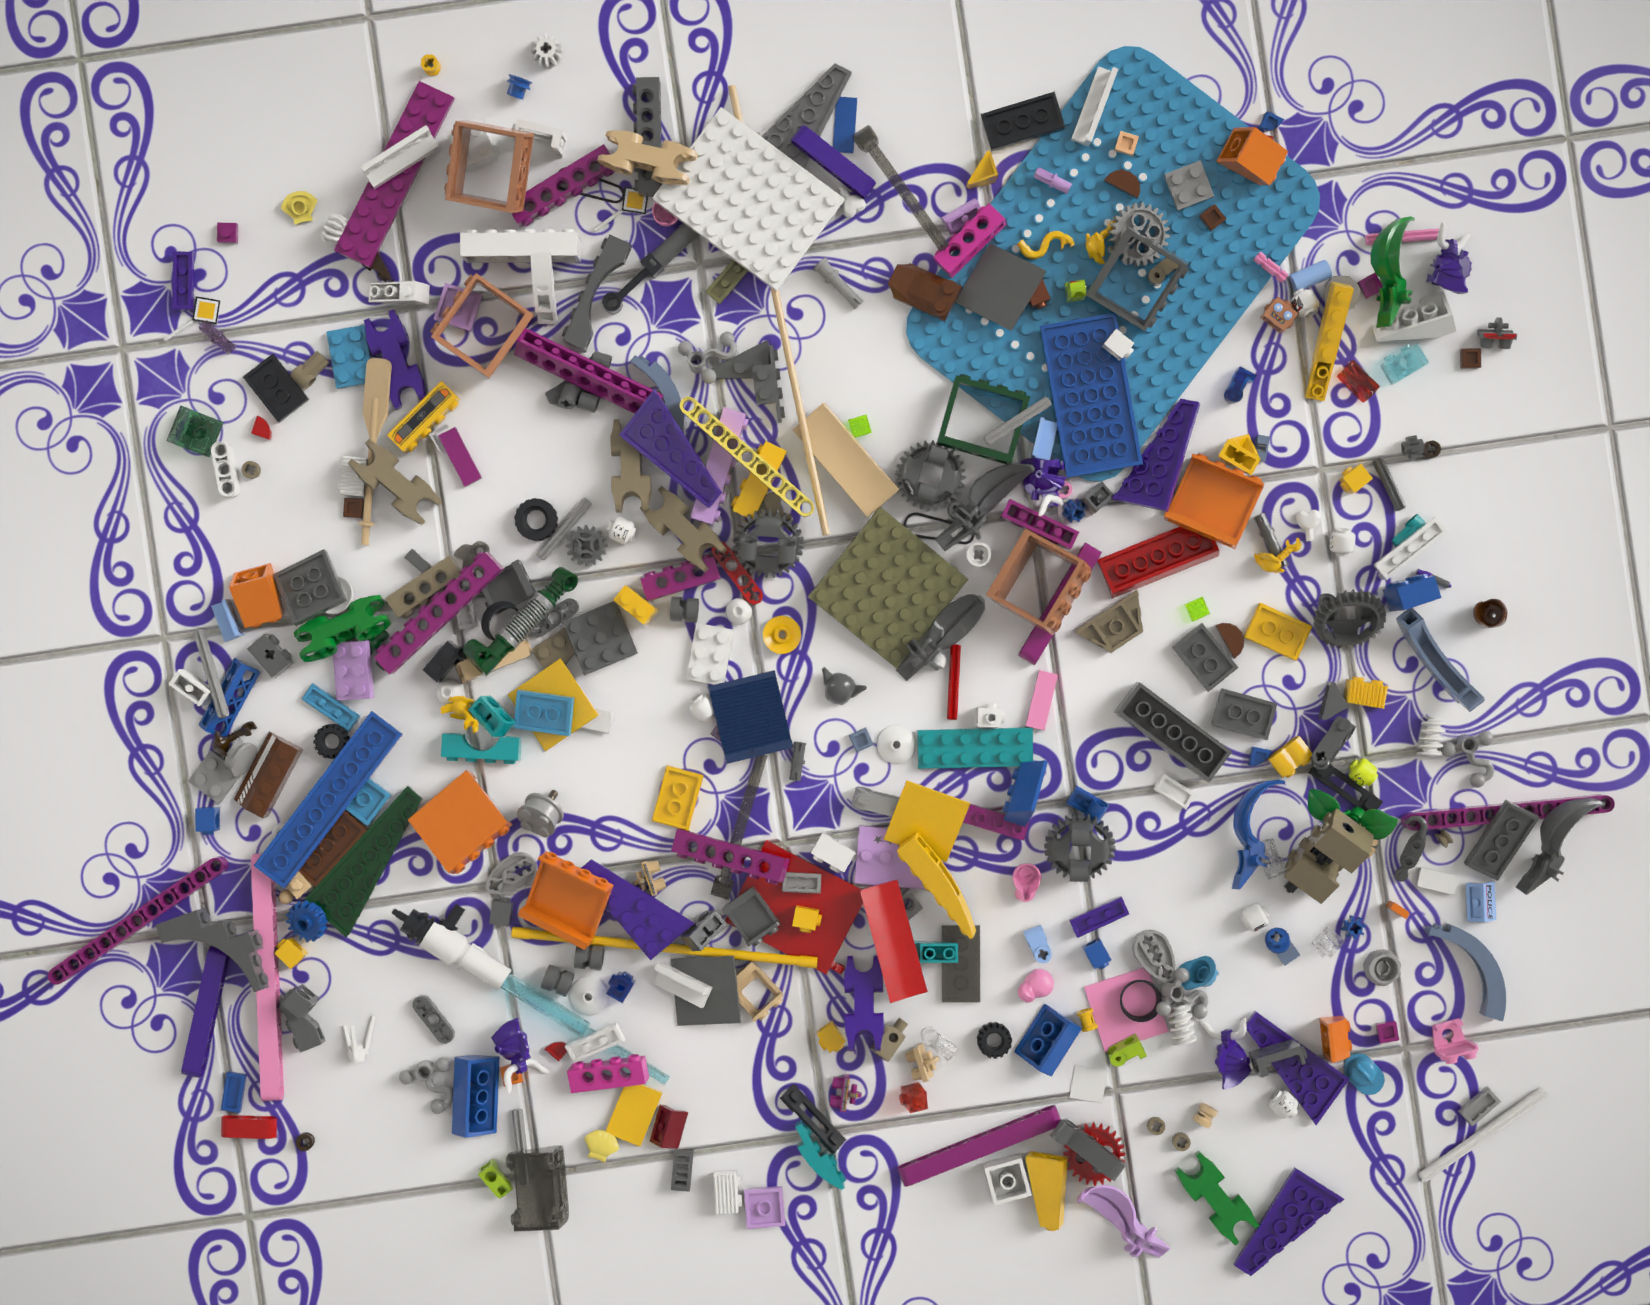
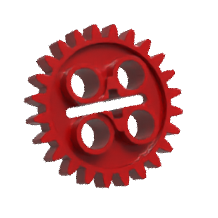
M1092 1122L1091 1127L1087 1123L1084 1124V1129H1082L1084 1132L1093 1136L1101 1145L1110 1146L1113 1149L1112 1153L1125 1163V1160L1120 1158L1126 1155V1152L1120 1151L1125 1145L1118 1144L1121 1137H1114L1116 1130L1110 1133V1126L1103 1129V1123H1100L1099 1127H1096L1095 1122ZM1067 1145L1064 1146L1068 1151L1063 1152V1155L1068 1156V1163H1070L1067 1170H1074L1072 1177L1079 1175V1182L1084 1178L1086 1179V1185L1089 1184L1090 1180L1093 1181L1094 1186H1096L1099 1180L1104 1185L1105 1178L1111 1182L1110 1178L1102 1172L1095 1171L1093 1165L1086 1160L1083 1162L1076 1159L1077 1153Z

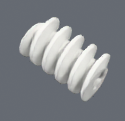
M1422 716L1427 719V721L1421 722V725L1425 726L1426 729L1420 730L1425 736L1419 737V740L1424 742V744L1418 745V748L1423 751L1417 752V754L1433 757L1442 755V752L1437 750V748L1443 747V744L1438 741L1444 740L1445 737L1439 735V733L1446 731L1441 725H1446L1447 722L1439 718Z
M1183 1003L1172 1004V1012L1168 1016L1174 1017V1019L1169 1021V1024H1174L1175 1027L1171 1028L1170 1031L1177 1033L1172 1036V1039L1178 1040L1173 1045H1187L1196 1041V1036L1192 1035L1195 1033V1028L1191 1027L1194 1025V1022L1189 1020L1192 1018V1013L1188 1012L1191 1010V1006Z

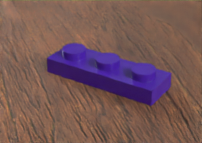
M173 251V310H194L193 252Z
M1120 896L1069 919V922L1076 937L1079 938L1129 915V911L1123 898Z

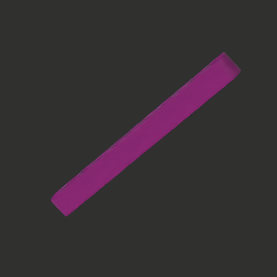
M1602 794L1512 802L1522 808L1528 806L1530 812L1538 815L1539 819H1544L1554 808L1564 802L1575 799H1605V807H1596L1587 814L1608 813L1615 807L1614 799ZM1503 803L1407 812L1402 816L1401 824L1406 829L1418 831L1420 829L1419 822L1415 821V824L1411 827L1409 824H1405L1409 817L1415 815L1425 819L1428 825L1427 830L1489 824ZM1547 804L1549 810L1544 814L1542 809ZM1490 809L1492 815L1489 819H1486L1485 812ZM1471 811L1473 817L1470 821H1467L1466 814ZM1452 813L1454 816L1453 821L1448 823L1447 815ZM1430 815H1433L1435 820L1429 825L1427 819Z
M217 856L199 866L53 967L48 973V980L52 984L58 985L81 972L224 873L228 868L227 859ZM215 861L221 864L220 870L214 868ZM199 872H203V873H204V875H205V880H204V881H201V880L198 878ZM183 883H187L189 885L188 892H185L183 890ZM168 893L173 896L172 903L167 901ZM152 904L158 909L156 914L151 911ZM136 916H140V917H141V919H142L141 925H139V924L136 923V921H135V917H136ZM121 926L126 930L125 936L120 933L119 929ZM105 937L110 940L109 947L104 944ZM89 948L94 951V957L89 956ZM73 959L78 962V968L73 966ZM57 970L62 972V979L57 977Z

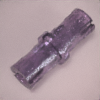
M208 320L199 326V330L206 334L213 344H217L223 349L227 355L235 350L236 345L228 340L224 333L216 329Z

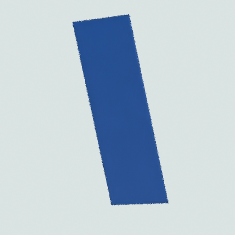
M840 97L836 104L833 148L838 152H854L857 98Z

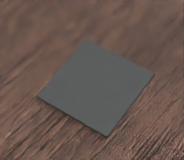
M989 243L955 303L1012 331L1047 271Z
M734 955L671 959L672 967L713 987L704 1008H700L675 995L678 1026L741 1023Z

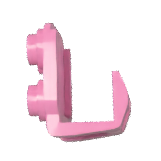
M1460 1018L1432 1025L1435 1055L1440 1057L1441 1061H1445L1446 1064L1457 1063L1458 1056H1464L1465 1059L1477 1057L1478 1045L1471 1040H1465L1460 1027L1464 1024ZM1445 1029H1451L1453 1032L1451 1042H1447L1442 1036Z

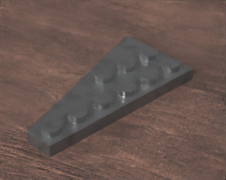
M834 63L761 137L805 169L810 157L793 145L790 140L801 125L807 126L818 136H821L852 72Z

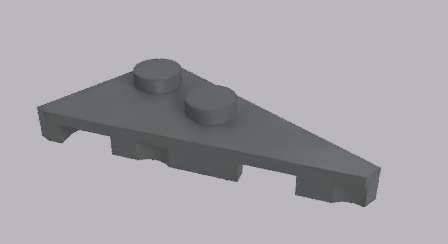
M764 341L732 359L711 368L716 373V379H753L752 366L769 364V341Z

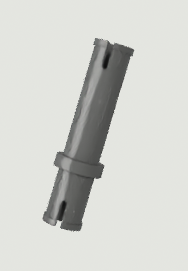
M1264 512L1253 518L1261 533L1259 534L1264 538L1270 553L1277 557L1282 552V549L1275 537V530L1273 527L1271 528ZM1286 559L1281 562L1280 568L1289 565Z

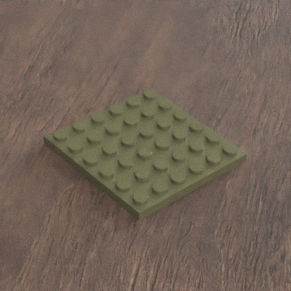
M879 507L807 597L897 669L910 653L906 647L908 642L913 638L917 642L920 641L929 630L933 621L949 605L969 579L883 508Z

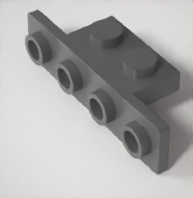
M769 345L771 364L752 366L756 405L776 403L778 423H782V418H785L784 406L780 407L779 399H783L782 387L778 388L777 380H781L780 369L775 367V361H778L777 349L773 350V345Z

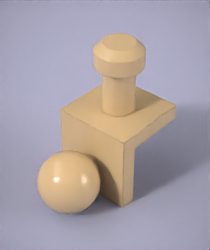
M298 872L286 887L288 890H284L279 894V901L282 904H289L293 900V895L296 899H300L312 885Z

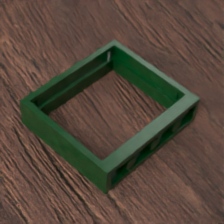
M965 374L956 375L936 445L1002 464H1011L1022 425L1014 429L1008 454L945 436L959 384L1020 401L1022 404L1019 413L1027 409L1030 396H1027V393L1021 390L1010 391L1008 387L1003 385H989L990 382L986 380H971V377Z

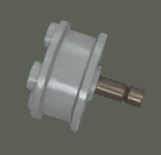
M552 790L548 796L540 793L529 794L525 799V805H522L517 811L521 827L545 838L552 835L556 830V824L560 823L564 817L563 810L554 801L558 792Z

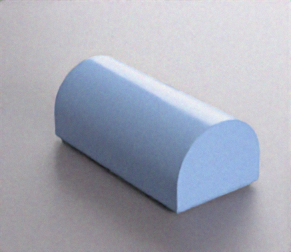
M1322 260L1292 273L1288 277L1296 292L1299 289H1307L1331 278L1332 271L1328 262Z

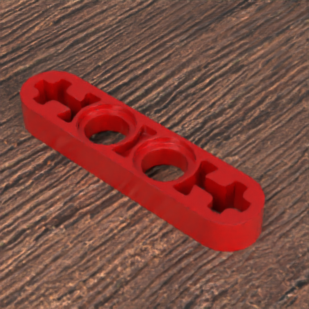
M722 542L727 549L725 554L728 555L730 553L732 556L726 558L723 563L720 559L724 557L720 553L716 554L717 549L712 547V554L746 600L753 605L759 604L763 599L761 589L744 569L743 565L739 564V560L728 545ZM729 560L737 562V568L734 571H730L726 567ZM745 575L748 577L749 582L746 586L738 584L739 576ZM752 583L754 584L755 587H752L751 589H752L755 593H756V592H759V593H760V594L758 595V598H759L758 601H756V600H754V599H753V600H750V597H751L750 592L747 591V592L745 593V592L743 591L744 589L749 588Z

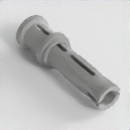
M825 257L813 270L818 271L825 278V282L831 283L856 309L864 300L839 276V271L835 270Z

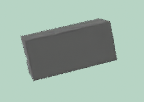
M411 549L404 557L421 573L432 567L414 549Z

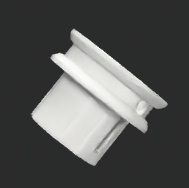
M975 542L967 549L966 558L972 566L982 567L990 561L991 550L985 543ZM975 550L977 552H983V554L981 555L982 560H980L979 558H977L976 560L974 559L973 556L975 555Z

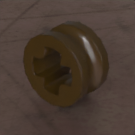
M1432 440L1424 443L1425 450L1422 453L1423 456L1434 458L1440 454L1441 446L1438 442ZM1429 444L1431 445V447H1432V446L1435 447V450L1433 451V453H1434L1433 455H1432L1431 452H1430V453L1427 452V449L1429 448Z
M309 1132L300 1134L296 1139V1146L301 1151L310 1150L315 1143L314 1136ZM302 1137L303 1139H309V1146L307 1144L302 1145Z

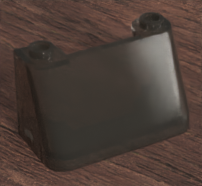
M556 1145L510 1152L506 1157V1166L510 1171H514L517 1209L511 1215V1224L514 1225V1232L559 1230L569 1218L563 1146Z

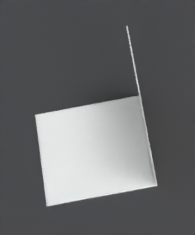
M446 424L429 434L439 451L441 449L433 436L448 428L449 426Z

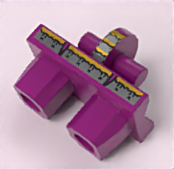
M844 1074V1077L833 1076L832 1088L842 1089L841 1095L831 1094L830 1106L840 1108V1112H846L847 1097H850V1104H855V1099L862 1096V1093L857 1091V1084H852L851 1090H848L850 1074Z

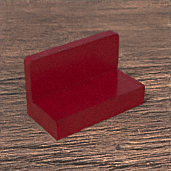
M659 1105L649 1142L660 1148L678 1149L688 1112L674 1110L666 1105Z

